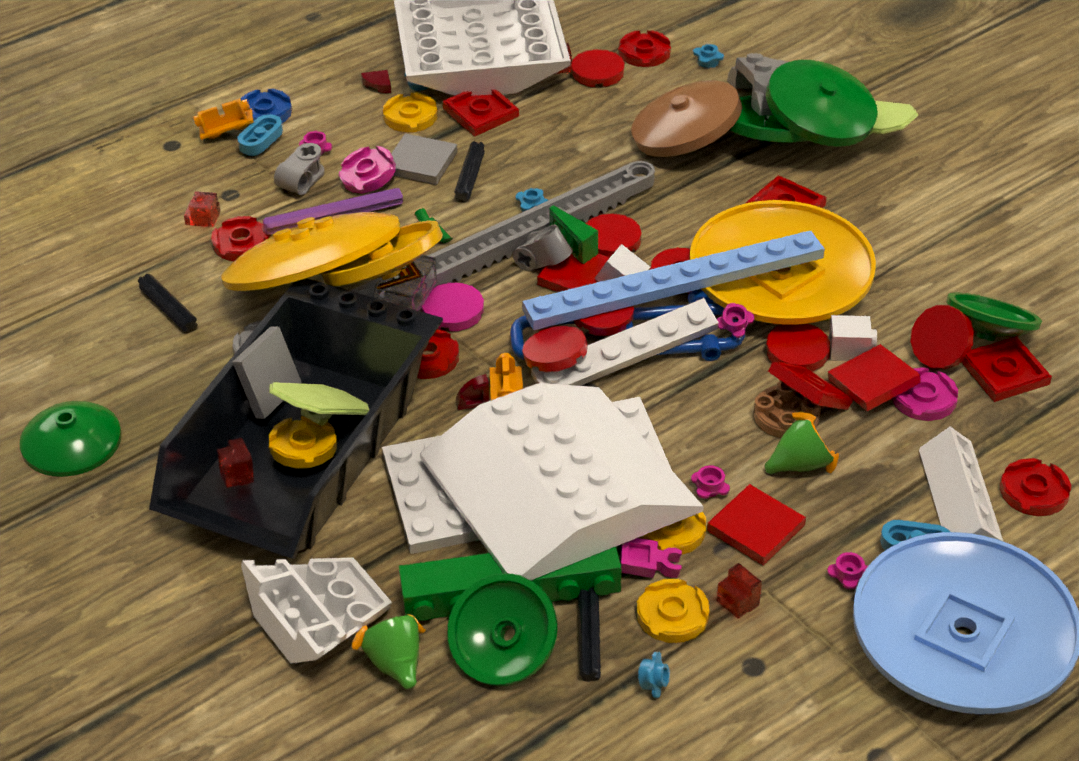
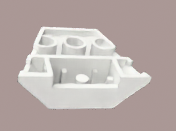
M354 558L310 559L308 564L290 565L286 559H278L275 565L254 566V560H242L241 567L253 616L290 663L317 660L342 641L356 634L361 627L366 624L368 626L391 608L392 602Z

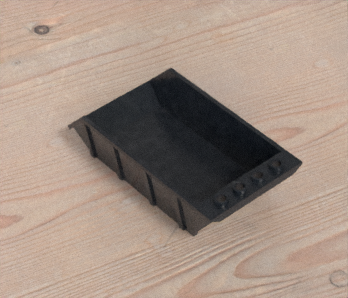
M308 278L293 282L160 444L149 510L292 559L296 558L299 550H311L315 544L316 536L337 506H342L345 502L347 492L370 459H375L378 455L380 445L398 419H403L406 415L407 407L412 399L424 349L443 322V318ZM269 327H280L301 379V384L326 385L345 391L368 404L369 411L366 415L332 414L327 422L335 430L337 450L332 458L321 465L311 468H293L284 466L274 460L269 451L270 432L275 425L285 419L292 418V421L301 420V408L295 407L283 400L265 419L256 418L232 363Z

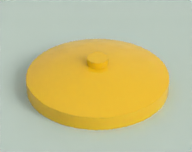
M421 221L402 226L399 233L386 244L356 260L323 272L321 276L325 284L332 286L358 284L380 277L382 280L390 279L400 273L399 269L417 260L441 240L443 234L437 221Z

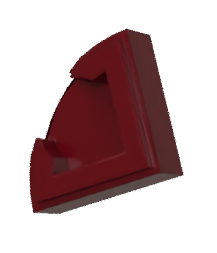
M388 70L361 73V80L365 87L369 88L370 86L378 89L379 93H392Z
M487 374L477 376L461 387L456 396L457 410L476 408L478 405L490 401Z

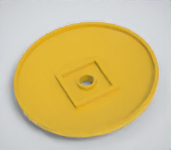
M756 201L726 209L702 225L693 238L690 249V260L811 230L825 248L824 258L702 288L710 299L723 308H726L730 303L740 304L747 311L754 314V320L773 324L819 322L830 319L831 315H840L850 310L869 292L876 270V260L872 246L858 228L831 211L794 201Z
M376 212L341 214L324 217L319 220L309 217L297 222V227L275 232L272 237L243 253L222 273L221 279L224 287L233 291L258 290L302 280L347 264L376 250L399 233L401 225L397 216Z

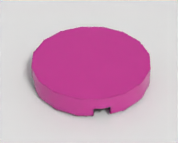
M376 146L377 149L363 147L347 156L341 164V171H339V177L345 189L352 193H367L383 187L391 180L396 168V163L390 151L381 146Z
M446 283L438 285L427 292L423 298L422 312L442 317L443 322L438 327L440 330L441 327L449 328V331H461L472 327L480 321L481 314L484 313V299L481 293L473 286L463 283Z
M920 367L914 368V370L920 373L921 383L892 398L895 407L906 416L924 421L940 420L950 415L956 408L958 388L955 382L946 374L937 371V374L929 372V368Z

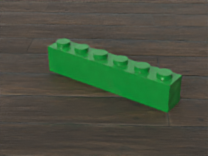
M615 546L531 581L547 594L551 602L578 598L581 589L588 590L590 587H594V591L598 595H607L621 592L622 567ZM490 553L400 565L399 575L405 616L407 614L412 615L418 621L448 617L460 595L469 586L484 577L504 572Z

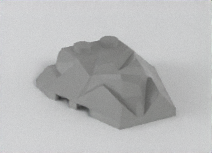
M757 53L747 54V57H737L735 67H732L728 73L727 81L735 89H752L751 107L759 116L773 115L766 101V87L775 69L788 61L763 57V55Z

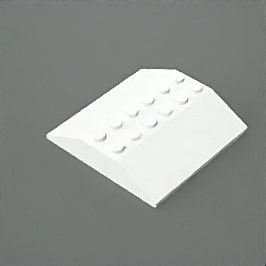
M394 0L406 79L409 82L454 96L468 91H472V96L489 95L491 90L495 89L505 96L518 93L570 66V57L554 0Z
M538 383L478 405L420 452L421 460L504 573L520 575L529 580L536 579L703 512V505L599 387Z

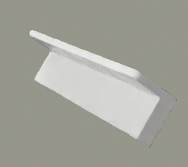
M948 427L919 449L941 526L947 528L950 532L977 534L1003 541L972 443L952 427Z

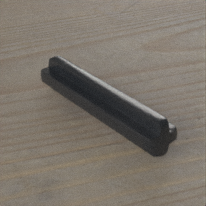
M473 141L469 145L454 191L457 201L463 200L466 202L471 197L485 153V145L482 142L477 143Z
M146 273L144 277H139V288L184 332H190L192 329L197 328V318L153 275Z
M590 587L588 590L581 589L578 595L579 674L582 676V680L587 682L598 681L601 677L599 595L594 591V587Z

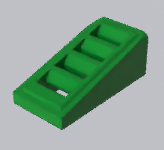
M554 205L549 208L550 226L557 225L572 249L571 254L583 264L598 254V230Z

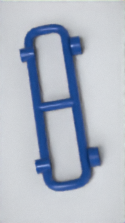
M702 289L689 293V304L704 298L714 315L723 316L725 308L714 303ZM685 305L634 308L633 320L654 319ZM525 315L516 319L511 325L510 330L511 347L514 354L524 360L522 352L524 346L523 330L531 327ZM569 321V322H565V323H561V324H557V325L575 324V323H574V321ZM633 323L627 324L625 330L633 327ZM706 334L700 340H690L656 355L701 352L704 360L714 361L720 357L721 351L732 350L741 345L745 334L740 338H736L733 335L727 338H718L716 335Z

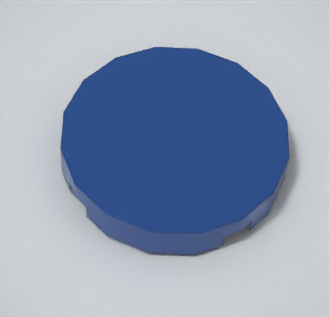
M267 89L268 92L262 93L260 90H253L241 98V100L247 99L253 112L254 121L260 116L271 114L280 117L282 123H284L292 113L290 97L276 89Z

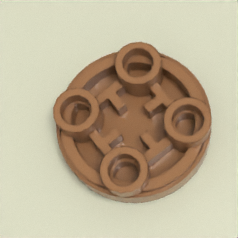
M781 380L777 386L765 389L755 398L754 420L764 432L774 437L782 438L788 428L796 421L792 417L794 412L814 415L817 418L813 424L815 428L818 426L821 406L816 405Z

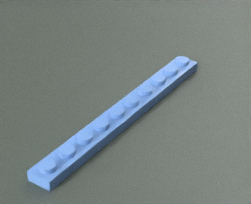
M810 230L522 301V310L532 329L537 330L824 258L825 248Z

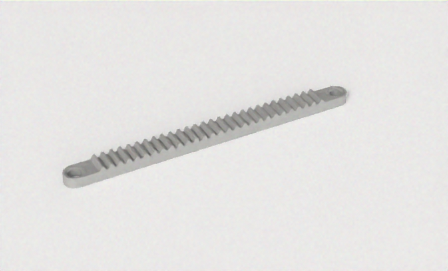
M645 161L629 163L414 261L423 275L421 278L389 288L377 289L378 284L393 280V278L382 280L380 277L351 291L400 306L403 302L409 305L412 298L418 301L423 293L427 294L429 290L438 285L452 283L453 279L459 282L463 274L469 277L474 269L480 272L483 265L489 268L493 260L499 263L504 255L510 258L512 252L517 247L526 243V238L530 233L550 226L549 208L553 205L584 222L588 221L590 215L596 217L599 211L606 213L609 206L615 209L618 202L624 205L627 198L653 186L655 177L654 166ZM636 174H643V175H646V176H634V175H636Z

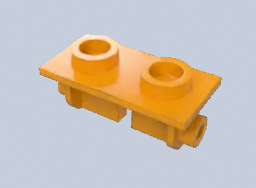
M239 98L222 104L225 113L222 115L219 114L217 107L198 112V115L193 118L196 126L199 127L200 139L217 138L224 132L233 129L241 130L254 123L253 112L247 99L241 100Z
M509 353L500 354L496 359V367H490L491 400L523 389L522 366H515V359Z

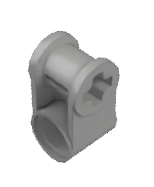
M314 143L300 145L292 155L277 167L274 174L275 185L299 195L306 194L310 187L325 174L324 167L320 163V146Z
M551 225L543 230L530 233L526 238V243L514 250L513 259L521 269L532 271L562 262L571 255L572 249L557 225Z

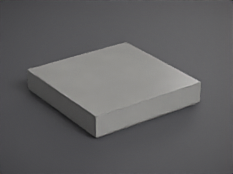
M405 133L391 153L396 163L393 176L437 185L458 152L457 144Z
M269 327L232 361L256 418L265 419L283 401L269 393V384H273V382L302 383L280 327Z

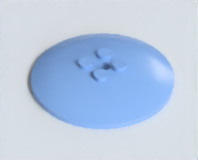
M940 532L904 540L890 547L871 562L860 578L853 604L855 632L864 653L884 677L904 692L943 709L971 714H998L1034 705L1049 697L1063 685L1072 673L1079 657V610L1067 587L1052 570L1037 558L998 539L971 533ZM967 627L973 633L964 635L959 633L956 628Z

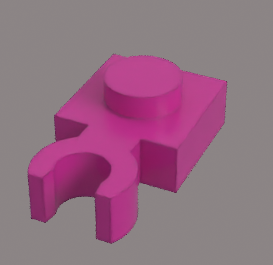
M635 538L620 544L619 560L622 567L621 573L653 578L657 570L666 577L677 578L681 571V565L672 564L669 561L678 563L682 551L677 548L657 550L658 541Z

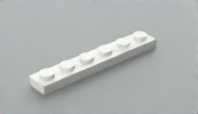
M703 298L588 345L587 354L582 359V356L577 358V363L568 369L558 372H542L538 370V367L531 368V376L536 384L548 383L581 386L718 329L719 322Z

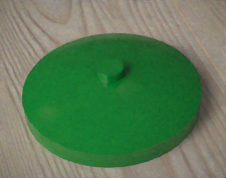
M794 60L784 63L775 69L766 87V101L776 119L794 134L814 143L835 147L854 145L868 137L877 120V105L866 86L850 73L825 62Z
M752 95L740 97L742 111L730 131L749 138L770 142L809 141L788 130L774 115L759 116L751 107Z

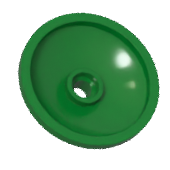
M962 292L949 293L947 296V305L962 311L971 320L973 330L977 331L976 336L984 340L995 341L996 337L1015 338L1027 335L1040 329L1042 323L1041 318L1034 313L1001 300Z
M87 401L62 402L44 409L28 422L20 436V451L27 465L39 473L55 477L80 475L96 469L114 455L121 442V428L115 414L102 405Z
M501 573L484 577L473 583L460 595L451 611L447 631L449 648L459 667L475 680L493 686H507L519 683L534 675L545 664L552 653L557 638V616L554 606L547 594L537 584L523 576ZM514 629L513 638L505 640L506 631Z

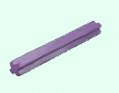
M393 188L270 216L263 219V228L267 235H272L283 229L297 227V222L309 217L319 220L329 216L371 212L401 205L403 203V195L399 188Z

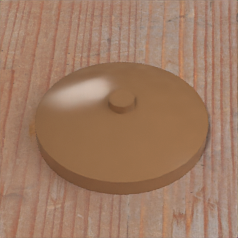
M712 80L686 84L664 93L644 107L633 122L632 136L639 150L651 156L668 157L689 153L714 142L730 130L741 114L742 103L737 90L726 82Z

